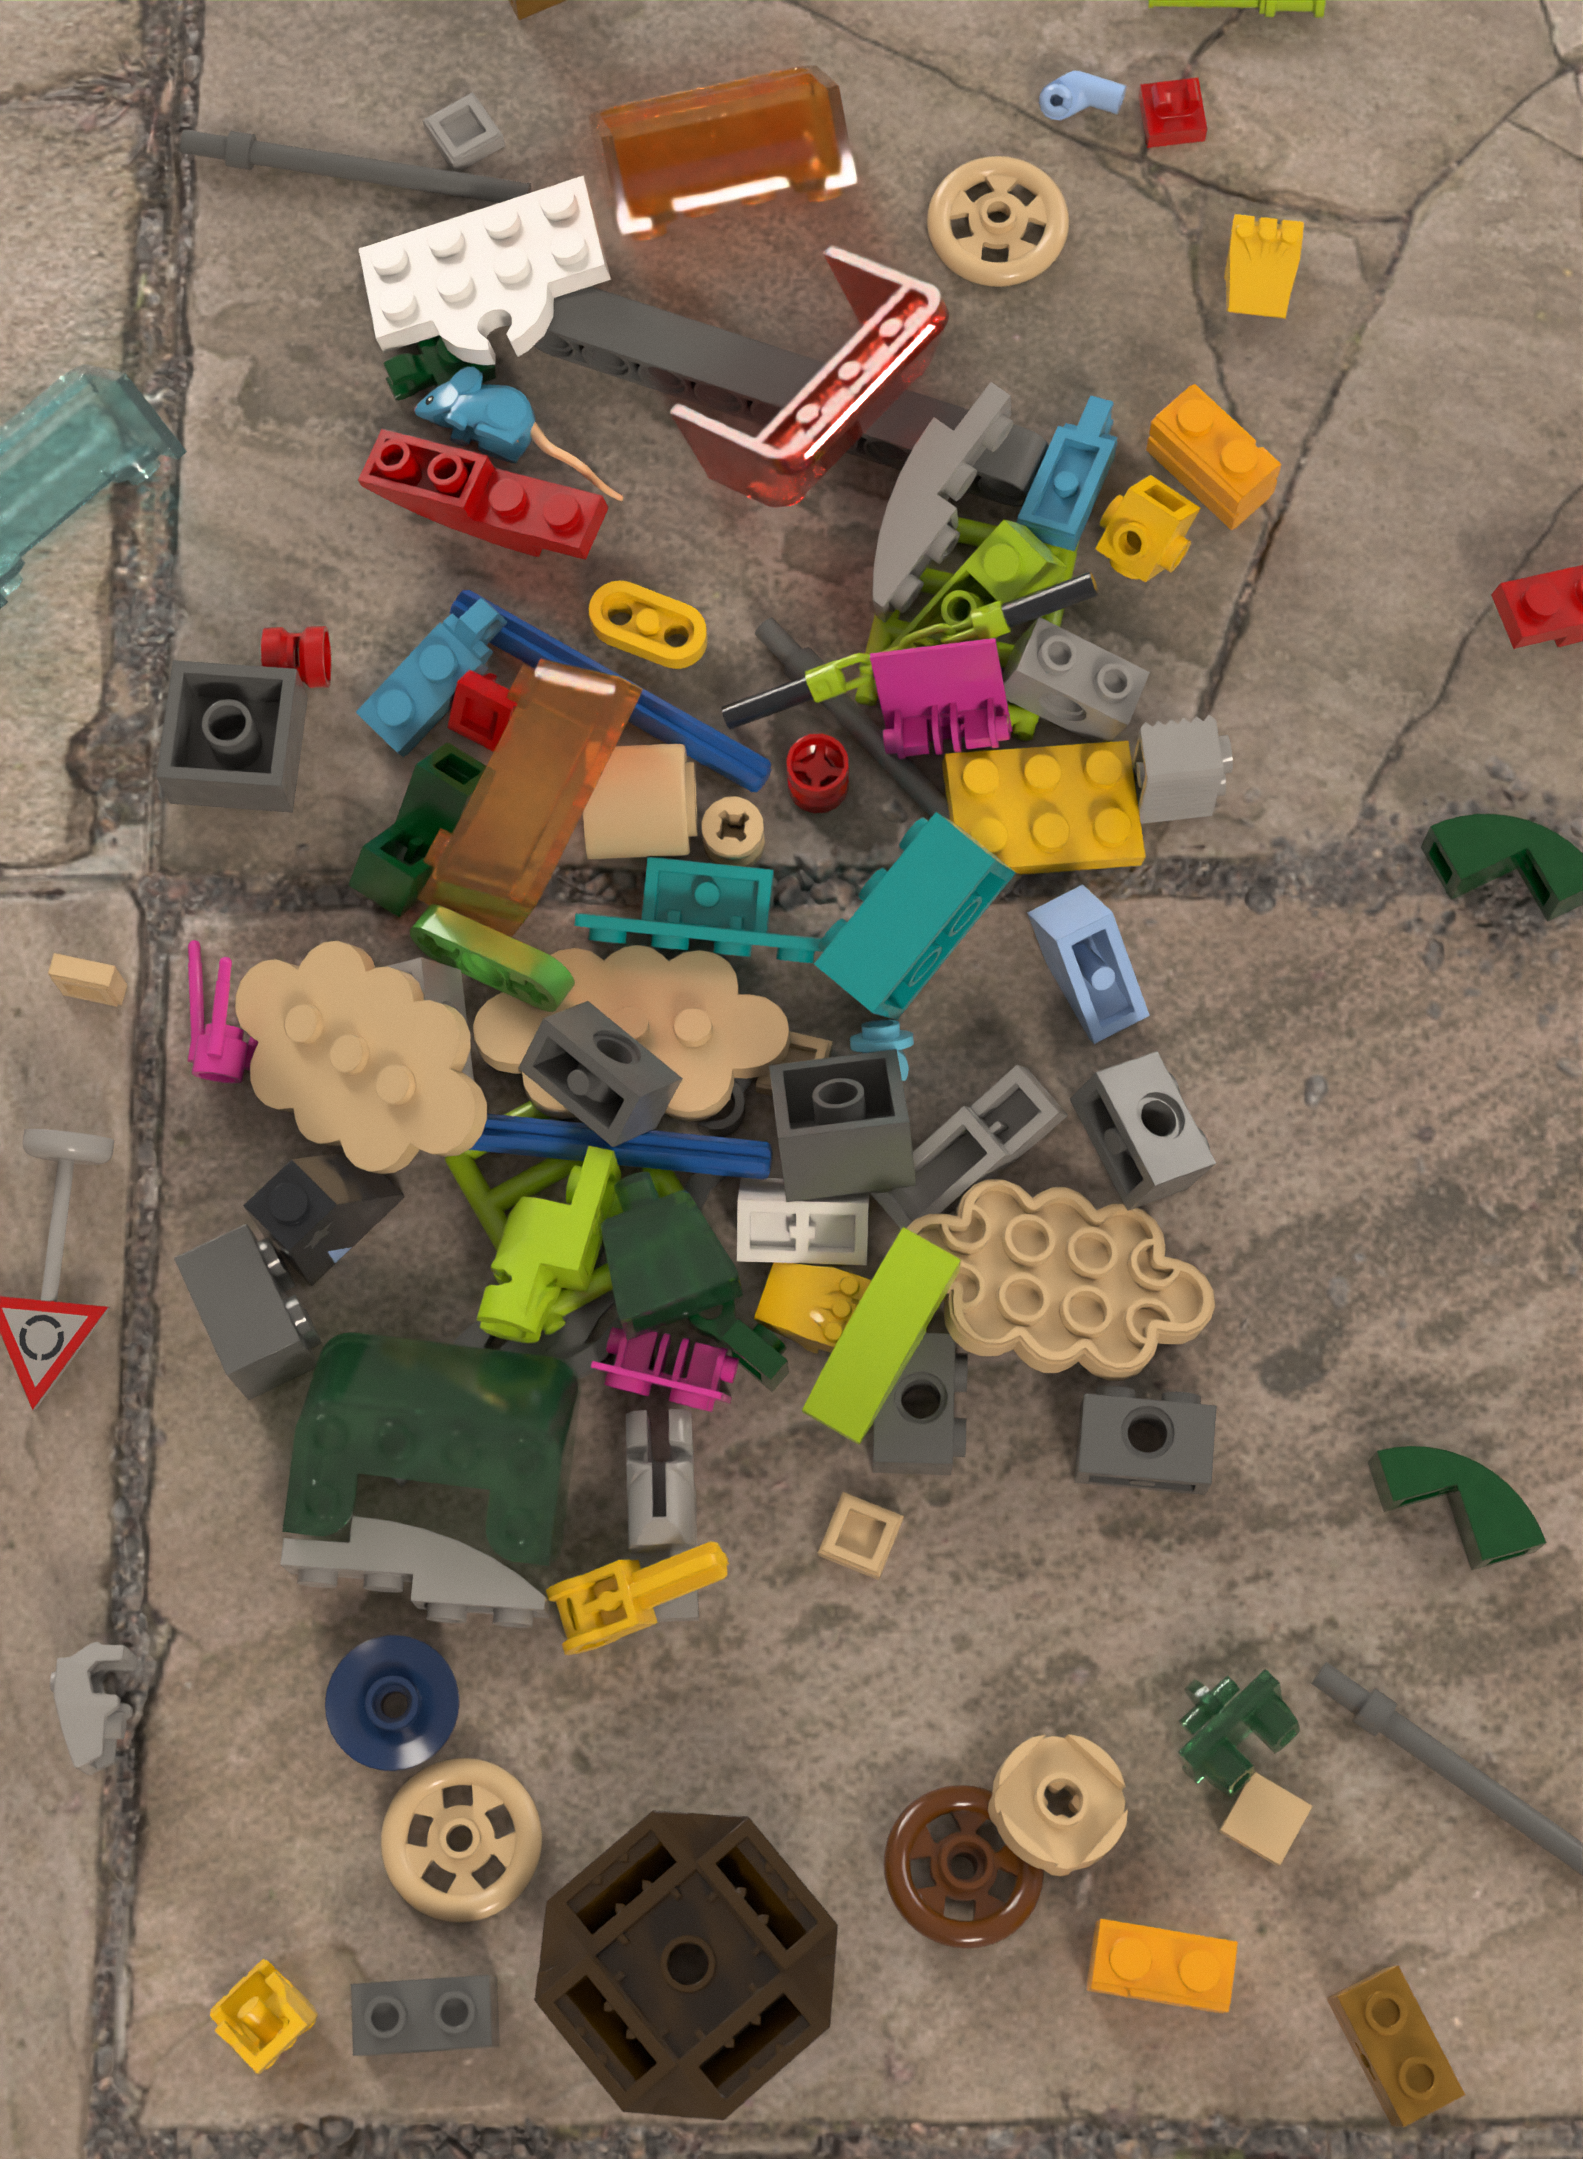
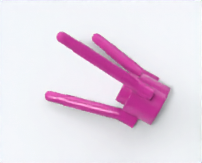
M192 940L188 944L191 1043L187 1061L193 1063V1076L220 1083H241L244 1069L250 1070V1064L259 1042L250 1037L248 1043L244 1042V1030L226 1025L232 961L229 957H222L219 961L212 1023L207 1024L205 1029L201 946L198 941Z

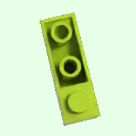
M1004 519L887 649L898 646L906 635L934 624L944 623L953 626L971 619L970 611L978 607H983L1000 600L1006 603L1050 587L1068 567L1025 525ZM937 633L911 644H914L916 648L943 645L940 641L942 633ZM974 637V638H972V639H969V640H966V641H963V642L975 641V640H979V639H978V637Z

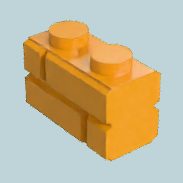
M1195 383L1184 390L1151 421L1150 437L1148 438L1146 451L1231 531L1236 529L1274 493L1277 484L1276 479L1279 476L1282 464L1264 447L1258 448L1256 440Z
M1100 1918L1095 1922L1086 1991L1179 2007L1188 2006L1192 2007V2009L1220 2014L1228 2013L1231 2003L1238 1942Z

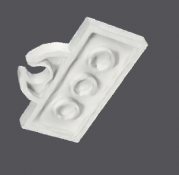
M584 176L359 249L375 336L383 353L441 335L449 352L464 362L480 365H495V352L489 340L486 339L488 334L494 329L510 326L507 336L517 357L529 351L545 335L553 319L554 298L611 280L590 190Z

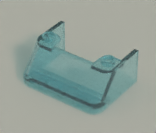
M87 364L80 365L60 377L0 427V609L8 603L5 597L12 593L23 581V577L19 574L25 565L22 556L110 482L121 483L129 480L132 485H136L144 481L160 467L161 462L158 459L160 455L179 459L187 452L126 373Z

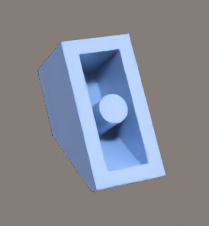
M1084 885L1027 912L1048 968L1087 1036L1094 1044L1150 1016L1113 912Z

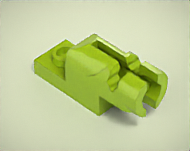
M588 1146L583 1166L575 1165L569 1175L566 1188V1202L568 1204L524 1196L520 1198L512 1209L506 1221L495 1260L491 1264V1271L494 1272L493 1276L500 1285H490L485 1288L476 1319L481 1321L480 1328L484 1332L515 1342H538L543 1326L561 1292V1288L587 1293L622 1175L614 1151Z

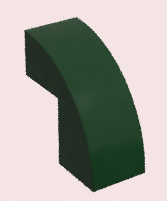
M448 742L415 765L395 823L362 846L348 886L396 916L401 917L430 889L451 862L478 819L499 773Z
M1500 814L1459 816L1431 825L1421 845L1422 851L1450 900L1517 869L1547 922L1583 905V853L1558 833L1532 821Z
M1404 1446L1378 1450L1368 1461L1384 1512L1447 1495L1471 1570L1535 1553L1547 1543L1533 1513L1518 1493L1496 1473L1470 1458L1438 1448Z

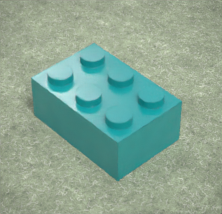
M935 812L929 821L922 817L910 827L899 844V848L904 852L889 871L880 868L865 883L858 896L863 903L848 922L841 918L825 933L818 945V948L823 953L814 963L816 967L869 1011L894 1020L899 1019L1016 874L1015 871L962 828L938 812Z

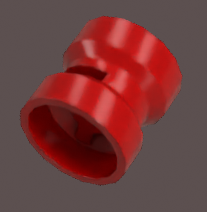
M307 626L302 633H289L283 627L264 628L261 637L262 667L297 669L301 681L308 687L329 688L332 659L328 628L326 626Z
M809 734L798 739L790 748L786 758L788 793L793 802L802 810L811 813H827L837 808L847 795L849 789L848 754L838 740L826 734ZM827 778L829 779L826 783L821 785V782L826 781Z

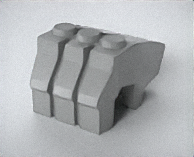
M91 1643L71 1657L57 1658L56 1672L51 1674L50 1690L54 1692L59 1721L74 1767L87 1775H92L115 1763L117 1739H124L126 1721L133 1715V1708L129 1704L120 1703L121 1699L116 1695L105 1694L103 1681L110 1672H134L136 1670L137 1656L123 1645Z

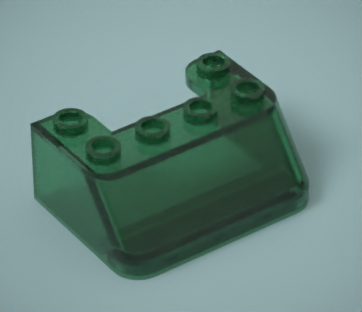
M355 1331L333 1337L324 1345L320 1352L296 1425L282 1532L327 1536L342 1529L351 1519L355 1509L359 1473L490 1490L486 1535L493 1550L501 1557L510 1561L549 1566L561 1556L581 1396V1382L576 1370L564 1359L549 1355Z

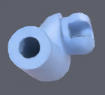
M1073 70L1046 85L1040 94L1039 104L1045 116L1052 120L1068 118L1089 106L1118 114L1127 86L1082 71Z

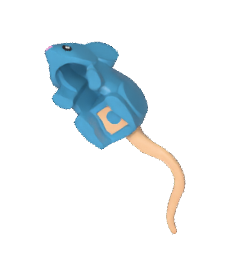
M475 367L461 369L449 382L431 391L415 407V414L437 426L453 428L450 437L452 443L468 446L471 441L479 443L478 449L481 453L502 461L516 463L529 446L531 440H533L544 453L576 469L605 494L616 500L623 501V495L608 487L586 464L553 445L547 439L536 423L534 411L527 397L521 391L507 385H481L483 376Z

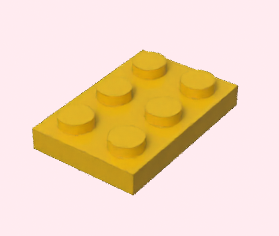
M1129 741L947 753L944 755L942 768L950 821L962 828L1016 873L1023 875L1142 865L1146 855Z

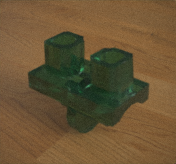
M1266 1669L1226 1707L1224 1705L1240 1691L1239 1686L1229 1676H1225L1211 1691L1200 1681L1194 1679L1184 1690L1195 1706L1179 1720V1723L1193 1736L1208 1721L1210 1722L1182 1747L1178 1754L1185 1763L1182 1766L1183 1771L1196 1784L1205 1778L1229 1797H1233L1255 1774L1254 1765L1236 1747L1253 1732L1275 1754L1281 1751L1300 1732L1299 1722L1282 1699L1280 1682Z

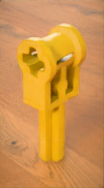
M709 1541L642 1569L639 1559L617 1560L583 1575L569 1578L546 1589L548 1601L556 1602L567 1638L562 1643L564 1655H573L597 1649L615 1642L621 1637L657 1624L653 1607L725 1579L728 1575L727 1566L729 1565L726 1553L722 1551L717 1542Z

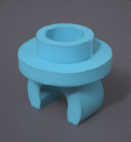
M875 1020L863 1023L861 1025L862 1033L850 1037L851 1050L869 1053L897 1049L902 1081H906L909 1068L902 1049L911 1047L914 1044L913 1033L907 1030H900V1023L896 1020Z

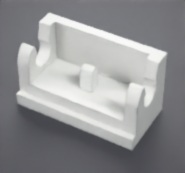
M741 1178L737 1211V1261L867 1265L869 1192L786 1202L783 1179L766 1178L760 1180Z

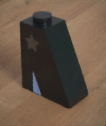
M345 1153L291 1159L243 1206L264 1237H270L276 1251L280 1252L282 1257L313 1286L405 1197L383 1174L358 1168L346 1157Z

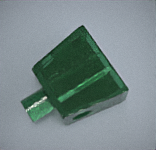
M648 1172L631 1174L615 1184L614 1190L623 1213L605 1219L600 1225L617 1312L627 1340L743 1296L736 1266L686 1190L677 1191L660 1198L652 1177Z

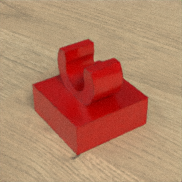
M1199 77L1140 84L1139 103L1147 148L1204 142L1206 140L1207 123Z
M469 669L457 682L447 728L501 755L513 741L525 690L517 687L514 691H511L496 683L497 675L487 673L482 676Z

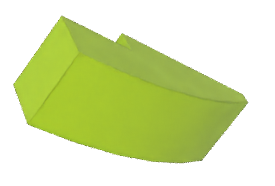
M903 1227L842 1332L803 1406L802 1412L860 1445L926 1334V1327L960 1272L961 1259Z

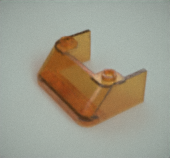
M541 658L534 669L523 664L506 696L507 699L517 703L511 714L512 716L453 832L450 833L442 828L439 829L423 861L434 867L417 899L428 905L437 904L509 937H513L532 913L542 896L643 689L618 676Z

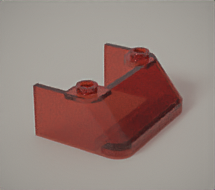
M831 245L823 254L858 321L864 324V326L755 439L677 403L669 412L708 478L768 507H787L801 501L807 492L895 400L924 373L932 362L949 320L948 308L935 286Z

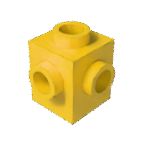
M1149 475L1131 486L1124 497L1118 495L1110 503L1099 523L1105 529V532L1095 549L1110 559L1109 563L1115 571L1130 579H1141L1147 582L1163 570L1171 573L1180 564L1191 545V541L1185 538V535L1201 508L1152 475Z

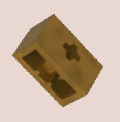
M1399 1965L1387 1967L1326 1998L1391 2126L1405 2127L1466 2095Z

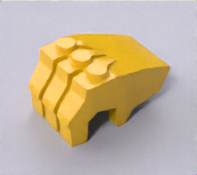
M1234 215L1224 273L1226 281V312L1286 319L1289 299L1300 262L1304 222L1283 220L1280 224H1277V219L1261 217L1257 222L1255 221V216Z
M773 1262L754 1320L767 1329L799 1343L807 1351L818 1353L819 1350L832 1353L872 1280L833 1267Z
M262 1959L252 1968L246 1977H243L227 1995L222 1997L210 2009V2016L218 2025L214 2029L215 2032L258 2075L270 2068L283 2051L291 2048L296 2042L297 2037L308 2031L318 2017L314 2006L265 1959Z

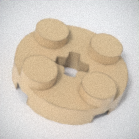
M1069 1734L1065 1738L1055 1736L1044 1738L1045 1735H1041L1024 1741L1001 1765L994 1779L993 1793L988 1804V1813L991 1821L997 1826L1003 1841L1019 1858L1036 1868L1044 1869L1051 1875L1064 1876L1074 1870L1087 1868L1095 1864L1120 1839L1127 1824L1128 1809L1124 1812L1125 1799L1122 1790L1125 1788V1783L1117 1764L1102 1748L1092 1741ZM1047 1788L1054 1794H1057L1063 1788L1069 1791L1073 1798L1068 1806L1075 1815L1071 1818L1063 1814L1053 1815L1047 1809L1048 1801L1044 1797L1045 1789Z

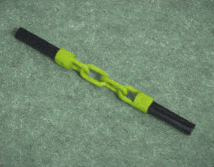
M1090 571L1006 603L1000 600L970 611L971 619L953 626L939 623L915 631L903 637L898 646L882 652L916 648L911 643L937 633H942L940 636L942 644L959 643L974 637H978L979 640L996 638L1011 632V627L1099 596L1098 587ZM857 653L807 670L804 677L722 706L725 723L731 730L805 702L814 700L816 703L866 685L874 679L870 656L864 653ZM861 662L859 671L864 675L846 682L842 668Z

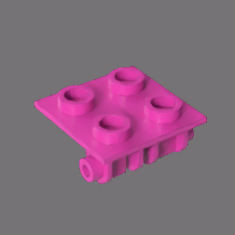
M995 638L870 653V661L886 730H883L886 755L897 753L899 759H906V756L929 754V741H933L935 753L940 755L943 754L944 739H952L955 753L962 752V737H965L966 749L989 746L999 748V741L1010 740L1012 724Z
M626 1324L624 1330L612 1327L609 1334L606 1352L617 1355L615 1365L611 1366L592 1361L591 1368L607 1373L604 1382L606 1386L649 1397L653 1384L671 1389L668 1401L712 1412L715 1400L731 1403L732 1397L719 1392L721 1381L734 1382L739 1358L729 1356L728 1348H718L695 1342L687 1378H682L690 1348V1339L683 1338L673 1375L665 1374L664 1369L670 1349L671 1334L664 1333L654 1370H650L659 1333Z

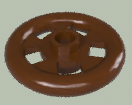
M952 1785L923 1794L909 1804L898 1816L889 1832L885 1845L884 1876L889 1895L896 1909L905 1921L921 1935L949 1947L964 1949L980 1948L1006 1939L1027 1921L1034 1911L1042 1891L1044 1869L1036 1868L1023 1861L1006 1844L999 1852H994L991 1845L984 1838L976 1834V1830L987 1819L991 1821L988 1813V1804L993 1792L984 1788ZM950 1813L959 1832L947 1835L939 1843H936L926 1826L936 1818ZM956 1857L967 1858L974 1867L973 1877L969 1879L957 1877L951 1868L952 1859ZM928 1858L930 1859V1874L935 1886L916 1889L911 1875L910 1861ZM999 1869L1017 1878L1012 1894L1006 1903L988 1894L989 1889L996 1880ZM946 1897L962 1902L973 1901L972 1921H960L945 1917Z

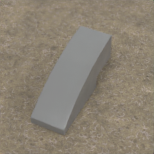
M1016 1065L970 1107L963 1106L913 1151L916 1186L896 1188L885 1193H870L900 1229L903 1227L907 1228L915 1219L927 1214H950L957 1208L963 1195L974 1184L997 1177L1063 1121L1068 1114L1028 1068Z

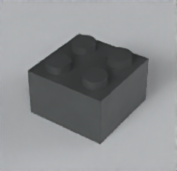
M173 660L156 775L170 804L293 813L308 696L297 669Z
M897 1049L769 1065L786 1202L864 1192L885 1193L896 1188L916 1186L910 1122Z
M245 1224L174 1257L226 1375L248 1400L319 1367L312 1348L322 1344L321 1339L307 1310L303 1309L296 1294L289 1298L287 1297L285 1291L296 1287L282 1255L276 1251L270 1237L259 1241L249 1226Z

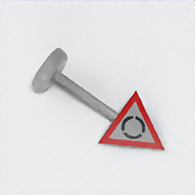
M24 1129L22 1143L23 1149L28 1155L58 1162L41 1300L0 1296V1334L33 1411L38 1408L111 1308L107 1306L57 1302L74 1164L100 1165L109 1162L113 1155L115 1142L111 1138L59 1130Z

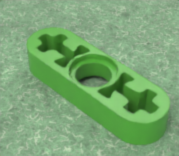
M437 904L429 905L409 931L413 942L433 960L460 969L461 973L547 1012L556 1011L575 986L572 974L551 955Z

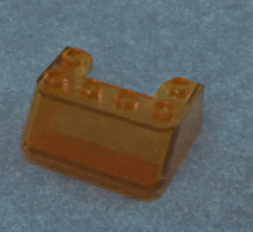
M808 65L782 69L613 106L588 115L613 221L621 235L631 233L633 240H646L666 234L668 232L666 224L677 219L676 211L683 210L685 217L704 216L717 212L719 210L718 202L741 197L742 204L744 205L763 203L777 197L776 189L791 187L797 193H806L808 201H823L842 195V186L857 183L840 88L818 66Z

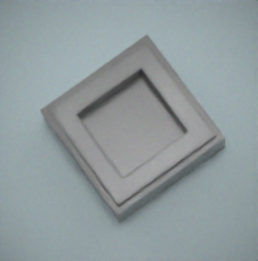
M473 92L423 120L425 132L451 170L455 172H461L505 147L502 133Z

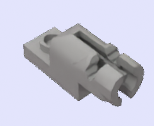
M669 1409V1443L671 1451L670 1457L666 1462H656L653 1459L651 1420L648 1418L647 1410L632 1411L626 1414L628 1548L631 1560L639 1559L641 1569L697 1547V1502L694 1481L692 1413L687 1410ZM698 1590L653 1607L657 1622L699 1621Z

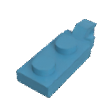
M1090 395L1078 425L1065 423L1064 427L1058 426L1016 522L1025 525L1043 543L1071 551L1076 549L1115 458L1118 437L1109 435L1113 425V419H1111L1113 401Z
M480 598L459 619L452 613L442 624L439 623L356 713L402 757L407 756L452 708L456 685L459 679L469 669L480 675L487 671L488 667L485 663L493 654V651L487 644L507 624V621L483 598Z

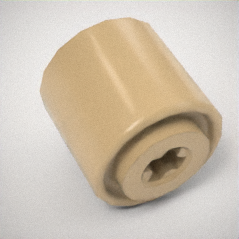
M683 744L592 747L582 749V805L587 858L680 856L690 853L691 836H698L695 764L694 762H687L686 747Z

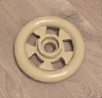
M992 156L967 162L945 177L931 199L927 214V227L935 252L950 270L973 283L1002 287L1020 284L1033 279L1044 272L1056 260L1067 239L1069 214L1062 192L1053 179L1044 171L1024 160L1005 156ZM986 182L992 192L981 196L975 202H971L965 191L979 183ZM1017 184L1029 190L1036 197L1028 206H1024L1017 197L1009 194ZM994 212H1001L1007 215L1008 219L1005 222L996 223L991 221L988 216ZM964 217L969 218L968 224L972 236L955 239L951 228V220ZM1028 222L1045 227L1043 236L1037 246L1021 240L1027 230ZM984 246L991 249L1008 248V262L981 260L982 248Z
M455 1758L437 1762L412 1776L400 1788L390 1803L381 1833V1851L384 1867L399 1895L419 1912L434 1919L447 1922L481 1920L509 1906L522 1894L531 1881L538 1866L542 1847V1829L539 1814L533 1799L525 1787L503 1768L487 1761L472 1758ZM457 1785L472 1786V1806L456 1805L447 1809L444 1808V1788ZM504 1805L511 1816L515 1832L495 1839L493 1825L486 1816V1813ZM415 1814L433 1818L428 1831V1846L426 1847L408 1844L409 1828ZM457 1827H468L473 1835L471 1846L462 1852L453 1851L448 1841L450 1833ZM491 1855H495L506 1867V1870L497 1881L483 1889L472 1876V1872L484 1866ZM433 1861L442 1869L456 1874V1878L447 1893L435 1889L422 1879Z

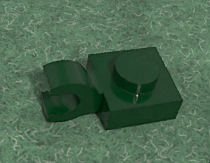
M441 335L416 342L419 355L410 353L400 354L383 363L389 376L386 377V382L395 401L409 398L433 385L437 388L449 382L458 371L466 367H475L483 376L482 383L496 378L495 365H480L462 361L447 350Z
M713 1283L709 1287V1294L722 1305L721 1314L714 1319H705L691 1308L686 1313L689 1324L697 1333L708 1336L720 1346L728 1348L729 1356L739 1358V1365L773 1392L789 1374L788 1360L782 1356L787 1347L775 1334L760 1323H757L751 1330L741 1320H736V1307L732 1294L724 1286Z

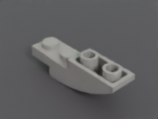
M992 382L989 383L954 431L933 417L913 447L898 476L879 532L873 569V604L875 614L885 623L896 609L904 613L915 601L924 584L919 578L932 560L938 564L942 563L955 547L960 537V533L956 530L959 526L957 508L947 500L951 497L957 501L964 495L977 474V470L973 468V465L986 448L991 452L996 451L1013 427L1014 421L1009 418L1012 415L1011 395Z
M352 1516L350 1543L283 1538L280 1565L290 1574H298L297 1584L335 1588L337 1587L338 1577L364 1579L363 1588L367 1590L402 1592L404 1582H412L411 1602L418 1609L427 1610V1620L442 1623H466L467 1613L493 1614V1624L497 1626L531 1628L533 1617L550 1618L551 1605L547 1598L519 1574L481 1551L458 1540L423 1528L389 1520Z

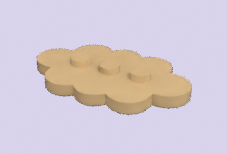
M340 941L323 942L312 949L300 966L277 959L266 960L250 968L240 981L236 993V1015L240 1026L259 1042L250 1064V1081L255 1095L269 1107L286 1112H294L299 1131L308 1140L327 1146L342 1145L346 1157L356 1167L369 1172L386 1174L395 1173L409 1165L419 1150L443 1157L458 1156L472 1148L481 1137L487 1121V1102L482 1089L462 1072L471 1049L470 1030L466 1020L451 1006L432 1000H424L420 984L411 974L388 966L375 968L372 958L363 949Z
M641 945L623 947L612 953L605 960L588 950L578 948L559 950L551 954V956L568 969L574 978L575 986L556 1011L547 1012L502 992L486 1001L477 1012L473 1024L474 1040L484 1061L498 1071L522 1074L526 1095L534 1108L546 1116L559 1119L576 1116L531 1080L518 1067L543 1018L586 1001L593 1004L683 1078L665 1111L667 1115L677 1120L687 1122L706 1120L720 1112L730 1100L734 1087V1078L747 1079L768 1074L770 1072L769 1065L781 1064L787 1057L791 1043L787 1017L781 1008L765 997L739 994L736 972L730 963L718 954L697 950L685 952L668 961L662 954L651 947Z
M987 1179L974 1184L963 1195L954 1216L948 1214H927L915 1219L906 1228L961 1259L960 1272L942 1300L944 1302L945 1326L952 1339L964 1350L979 1356H999L1014 1350L1029 1367L1043 1373H1059L1079 1362L1091 1374L1106 1380L1129 1379L1138 1375L1155 1354L1158 1343L1183 1344L1195 1339L1211 1320L1215 1308L1213 1289L1206 1276L1189 1263L1165 1257L1164 1234L1156 1220L1140 1208L1127 1211L1124 1204H1110L1096 1210L1091 1202L1082 1194L1066 1187H1052L1032 1198L1019 1185L1003 1179Z

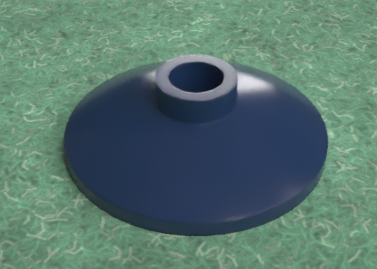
M400 1635L377 1637L351 1650L334 1670L325 1697L328 1727L339 1747L358 1763L381 1771L410 1769L426 1762L437 1754L446 1744L455 1728L460 1707L457 1681L446 1660L428 1644L415 1638ZM392 1694H403L407 1699L405 1713L397 1718L388 1717L384 1712L385 1700Z

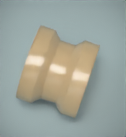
M724 797L714 802L705 811L701 822L704 851L709 861L713 864L741 867L754 866L761 858L765 848L763 817L760 811L749 800L740 797ZM729 823L730 825L737 826L744 825L745 827H743L742 829L730 828L727 824Z

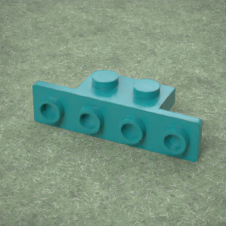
M648 857L641 919L575 913L574 926L588 927V940L626 943L627 932L652 934L651 946L688 950L689 938L714 941L713 953L751 957L752 945L777 947V960L814 963L815 951L823 952L818 948L822 938L768 932L774 870Z

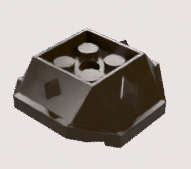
M652 1810L547 1900L534 2001L623 2112L724 2121L830 2028L838 1924L749 1816ZM688 1944L697 1945L707 1954L708 1970L699 1982L692 1985L680 1984L673 1978L670 1972L671 1957L681 1946Z

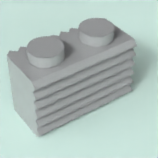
M1208 715L1202 721L1196 716L1191 723L1183 718L1179 724L1170 719L1166 726L1157 721L1153 727L1145 722L1140 728L1132 768L1141 824L1212 816L1217 796L1226 794L1225 774L1232 773L1233 769L1229 736L1218 735L1216 719Z

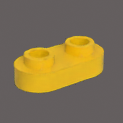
M628 581L606 583L593 594L590 600L589 616L592 630L602 642L672 669H681L693 665L703 656L706 650L708 640L705 620L697 609L686 603ZM620 612L627 613L632 617L624 625H616L610 621L613 615ZM674 634L684 635L688 639L680 647H673L666 643L667 639Z

